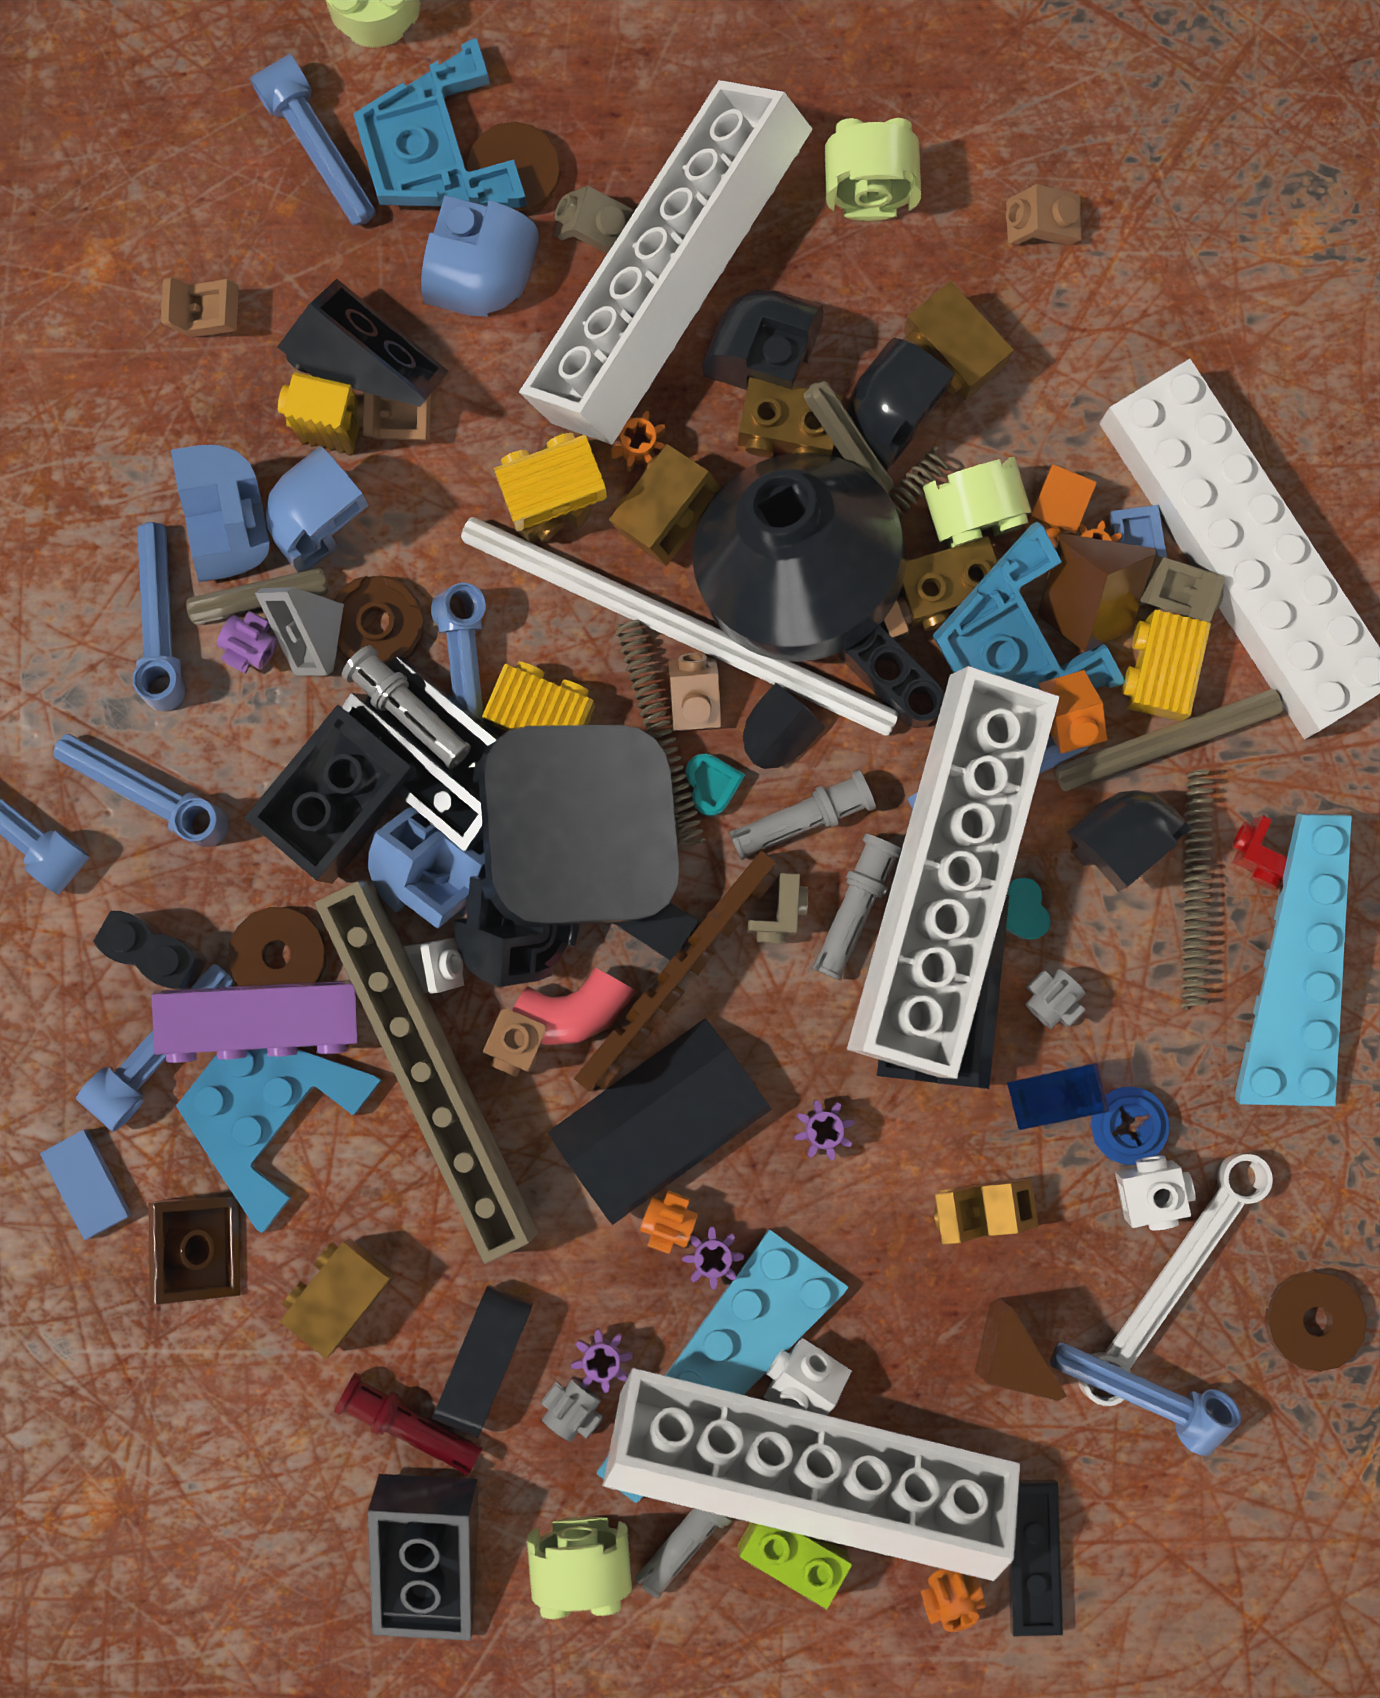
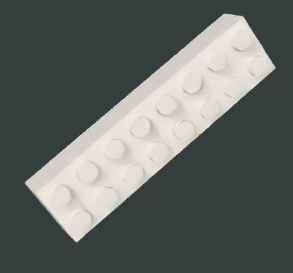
M721 80L717 82L519 391L551 424L613 445L813 130L785 92Z
M1188 359L1109 407L1099 425L1151 505L1159 506L1161 520L1190 565L1225 576L1223 599L1219 609L1270 688L1277 691L1283 708L1302 737L1306 739L1379 695L1380 647L1192 360Z
M969 666L950 675L847 1050L936 1077L957 1079L1059 696Z
M632 1368L620 1393L603 1486L994 1581L1014 1560L1020 1463Z

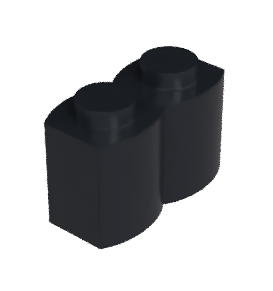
M110 911L93 940L96 947L108 958L122 964L135 966L153 983L176 990L191 989L208 962L204 954L194 945L184 940L164 935L149 920L123 911Z

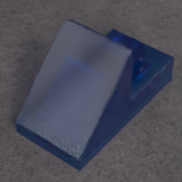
M1097 1063L1076 1065L1055 1072L1007 1082L1019 1130L1109 1111Z

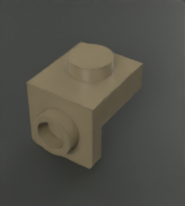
M587 185L562 197L555 211L554 217L558 222L553 236L560 240L575 237L608 254L635 210Z
M1155 555L1140 601L1209 623L1214 612L1221 605L1225 576Z
M780 873L778 877L776 922L748 921L747 933L757 934V942L785 944L786 935H796L798 915H807L808 886H799L800 874Z

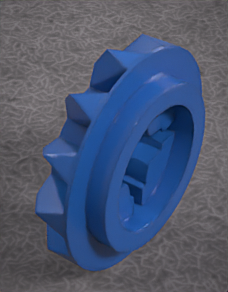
M1121 1087L1110 1090L1095 1104V1110L1089 1123L1092 1129L1094 1144L1108 1159L1125 1165H1136L1138 1159L1158 1155L1166 1144L1169 1135V1118L1165 1107L1155 1095L1138 1087ZM1119 1107L1129 1117L1147 1116L1135 1128L1138 1135L1136 1136L1139 1142L1138 1145L1135 1139H1132L1128 1134H1115L1112 1136L1111 1133L1116 1131V1127L1122 1124Z

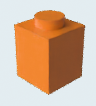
M1052 464L1044 477L1032 506V513L1028 516L1029 523L1025 524L1024 528L1028 529L1033 523L1039 522L1043 525L1054 546H1056L1059 533L1075 535L1097 482Z
M1085 670L1038 683L1039 690L1059 696L1050 734L1061 754L1107 741L1103 702Z

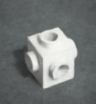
M1163 1155L1149 1156L1138 1159L1136 1161L1137 1167L1115 1171L1124 1219L1132 1228L1149 1225L1150 1230H1165L1178 1226V1219L1191 1217L1188 1202L1195 1201L1193 1181L1188 1171L1182 1172L1181 1167L1173 1160L1166 1161V1157ZM1161 1189L1160 1193L1154 1196L1155 1192Z
M801 1338L790 1353L782 1349L772 1362L766 1375L773 1380L764 1398L773 1403L827 1416L835 1407L852 1371L827 1355L820 1348Z

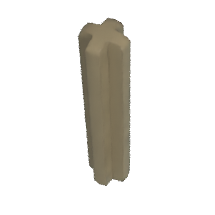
M823 381L810 385V389L804 393V400L844 460L855 464L870 474L888 494L894 487L892 478L830 384Z
M315 568L191 597L186 601L188 616L193 624L199 625L229 618L233 615L246 614L248 611L263 610L255 595V592L261 588L295 587L323 596L328 593L327 579L322 569Z

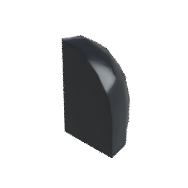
M775 682L755 705L746 720L743 732L745 753L753 764L763 769L779 768L799 756L822 732L825 726L805 705Z

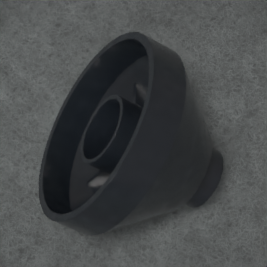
M791 453L775 456L746 468L734 476L716 493L704 511L696 530L693 545V569L699 591L712 618L728 637L745 649L764 657L783 661H808L828 657L852 647L867 637L885 619L896 602L903 585L906 570V547L896 508L884 488L870 474L851 462L827 454Z

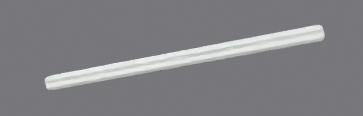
M470 517L463 528L461 537L464 543L627 618L641 621L640 624L773 685L776 682L783 689L882 735H889L895 726L898 712L886 705L790 661L771 659L751 652L737 644L720 629L480 519Z

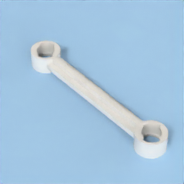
M1238 1153L1230 1155L1223 1160L1217 1171L1219 1190L1106 1352L1094 1353L1092 1356L1106 1362H1111L1112 1365L1130 1372V1368L1245 1203L1259 1202L1270 1192L1273 1176L1270 1167L1262 1158L1252 1154ZM1241 1161H1251L1252 1163L1249 1166L1255 1173L1253 1187L1257 1190L1247 1197L1235 1194L1229 1184L1231 1168ZM1078 1379L1082 1392L1099 1405L1113 1406L1124 1400L1113 1394L1107 1397L1093 1395L1094 1389L1088 1383Z

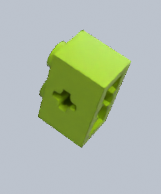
M750 1522L738 1543L740 1558L825 1609H828L852 1566L848 1552L830 1541Z

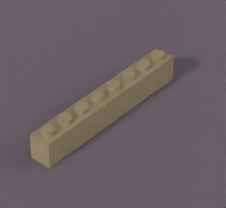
M357 881L315 902L314 904L483 1263L486 1264L530 1243L539 1234L372 881Z

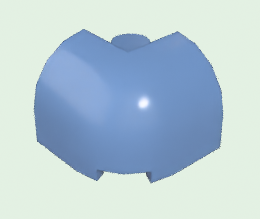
M444 195L434 233H429L423 260L421 290L425 304L470 316L488 317V313L507 307L516 298L520 299L528 283L540 241L539 232L534 222L524 214L491 200L488 201L487 206Z
M197 445L172 449L171 455L176 484L185 515L190 549L198 581L204 582L245 573L258 566L268 555L270 544L257 479L250 462L237 451L221 445Z
M319 446L282 475L269 493L265 509L267 529L277 547L296 571H307L338 548L332 535L369 505L363 493L322 446Z
M410 807L375 832L369 850L368 869L372 883L380 897L395 913L407 905L436 928H439L455 914L458 913L462 917L467 914L470 877L486 875L483 840H481L469 851H463L416 809Z

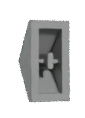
M295 587L261 588L255 592L294 675L328 676L334 670L344 604Z

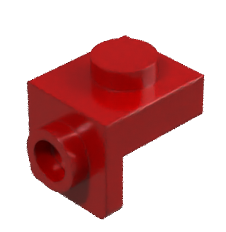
M1261 815L1253 819L1251 823L1245 821L1241 825L1232 844V847L1238 850L1232 863L1252 872L1251 879L1256 883L1269 889L1278 890L1279 886L1283 887L1282 879L1287 857L1261 845L1272 821L1271 818Z

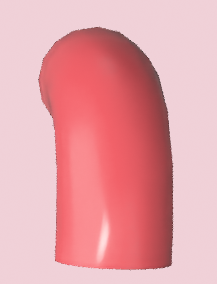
M594 967L581 988L567 996L552 997L527 986L518 998L512 1011L542 1023L547 1027L541 1044L580 1043L608 1029L630 1004L636 991Z

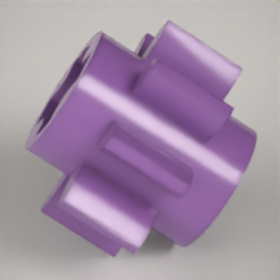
M248 611L244 620L236 615L231 616L223 626L217 639V646L225 650L221 659L244 674L247 673L250 665L262 669L272 657L278 642L276 637L269 634L272 628L268 620L252 611Z
M815 1100L813 1101L815 1113L810 1117L797 1113L796 1117L805 1123L804 1132L794 1135V1139H807L811 1143L807 1150V1156L812 1158L818 1148L825 1149L826 1155L830 1160H834L835 1152L833 1147L839 1143L843 1146L851 1147L852 1143L843 1135L844 1128L854 1125V1120H840L837 1116L841 1109L840 1103L836 1102L829 1112H825L822 1109L821 1103ZM829 1116L833 1119L831 1128L836 1131V1135L833 1140L824 1138L819 1144L815 1141L817 1132L811 1128L812 1123L815 1120L824 1122Z
M710 1226L708 1238L702 1241L697 1236L691 1234L689 1239L696 1247L694 1254L683 1255L682 1261L686 1263L695 1262L697 1269L691 1275L692 1282L697 1281L704 1275L710 1278V1285L713 1290L717 1287V1278L724 1274L729 1279L735 1281L736 1275L730 1269L731 1262L743 1260L744 1255L739 1252H730L728 1246L734 1241L735 1235L733 1233L721 1240L716 1238L714 1226ZM707 1246L711 1250L716 1249L718 1246L724 1248L721 1254L724 1265L721 1268L713 1264L707 1269L702 1267L701 1264L704 1261V1256L701 1250Z
M596 1328L595 1341L591 1344L578 1339L576 1346L585 1354L583 1358L572 1361L571 1368L584 1369L586 1373L582 1384L584 1388L589 1386L592 1380L601 1382L604 1393H607L610 1386L609 1380L616 1376L622 1381L627 1380L628 1375L626 1371L620 1368V1362L631 1360L633 1353L629 1351L620 1352L618 1345L622 1334H616L612 1340L603 1339L601 1329ZM604 1348L606 1356H615L616 1360L610 1362L606 1372H600L598 1364L589 1363V1360L595 1357L596 1349Z

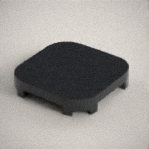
M624 725L525 726L509 730L487 746L479 762L475 764L473 783H479L486 878L480 882L485 900L489 898L500 914L512 920L514 926L527 928L544 925L624 922L626 924L655 915L669 904L678 886L679 860L671 771L666 754L655 738L639 728Z

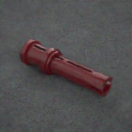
M354 1372L333 1411L335 1414L340 1416L345 1412L371 1426L370 1432L375 1435L379 1433L383 1436L384 1432L431 1457L452 1466L464 1475L468 1476L483 1446L477 1445L427 1417H423L410 1410V1408L400 1404L402 1399L398 1398V1394L392 1391L387 1395L361 1381L362 1375Z

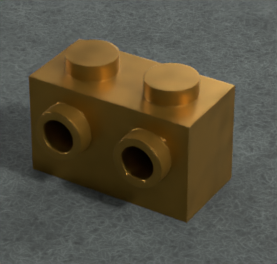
M951 280L907 317L903 333L906 335L904 340L919 346L955 373L947 391L952 394L957 392L965 401L1007 366L1014 351Z
M749 377L738 432V446L746 447V452L760 457H772L774 453H819L831 456L834 443L804 400V393L808 390L807 388L793 386L791 390ZM836 394L842 403L843 395Z
M666 444L659 455L653 457L648 462L643 476L630 493L624 495L619 500L615 512L609 521L625 539L667 566L698 526L708 504L721 489V486L708 470Z
M989 536L906 562L905 576L899 596L904 597L913 620V623L909 625L910 628L923 625L925 631L939 628L997 564Z
M350 1238L343 1241L340 1246L331 1242L313 1264L320 1271L307 1286L300 1281L282 1303L288 1311L279 1322L325 1359L336 1351L395 1276Z

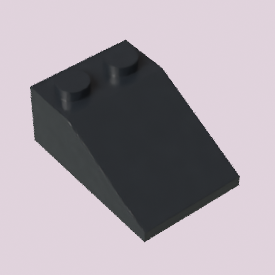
M338 279L334 280L309 303L277 346L278 349L286 354L288 362L300 372L348 384L355 390L421 407L449 372Z
M337 705L244 819L316 881L333 884L363 848L413 767L344 708Z
M379 1474L368 1508L372 1635L471 1641L478 1538V1479Z

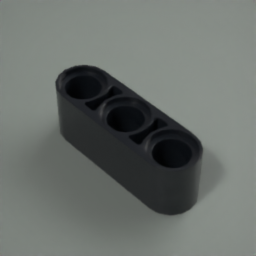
M880 625L866 637V642L863 644L852 646L836 654L888 707L896 710L898 718L909 727H927L938 717L944 698L943 690ZM881 659L892 660L899 668V677L894 680L882 679L875 671V662ZM913 693L927 695L932 701V712L924 715L915 713L909 706V696Z
M489 1284L487 1285L432 1417L433 1420L476 1438L479 1437L534 1303Z

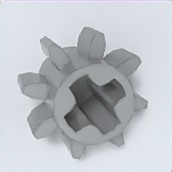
M1058 969L1052 976L1044 970L1025 987L1033 995L1025 1003L1026 1007L1039 1021L1050 1029H1053L1059 1021L1065 1027H1070L1086 1011L1078 1003L1086 994L1085 991L1071 976L1061 969Z
M571 1378L566 1387H563L556 1381L542 1399L541 1404L548 1409L542 1421L556 1434L569 1442H572L578 1432L588 1439L602 1420V1415L595 1411L601 1399L588 1387L584 1388L582 1383L574 1378Z

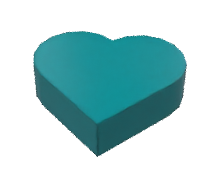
M698 754L694 756L687 764L686 779L694 789L692 801L695 803V810L706 817H715L721 814L728 806L743 781L745 774L712 755Z
M1026 877L1017 878L1009 883L1007 895H1010L1006 931L1025 940H1036L1044 936L1049 930L1051 923L1050 915L1047 909L1041 905L1042 890L1034 880Z

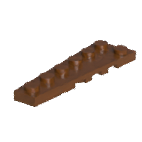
M763 851L759 852L694 931L685 947L680 949L657 977L655 984L649 987L634 1004L625 1017L624 1022L611 1032L574 1077L576 1082L589 1092L593 1091L597 1085L603 1090L607 1089L623 1069V1066L617 1062L620 1056L628 1047L637 1051L654 1031V1028L648 1022L659 1008L666 1014L672 1009L685 992L678 986L690 970L698 976L716 954L709 948L720 933L729 938L746 917L740 909L752 895L759 901L777 878L770 873L776 864L773 859Z

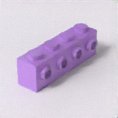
M351 980L158 990L152 993L154 1055L166 1054V1062L197 1060L196 1052L217 1051V1059H241L247 1057V1049L267 1048V1056L297 1055V1047L317 1046V1053L320 1054L347 1052V1044L357 1043L355 989Z

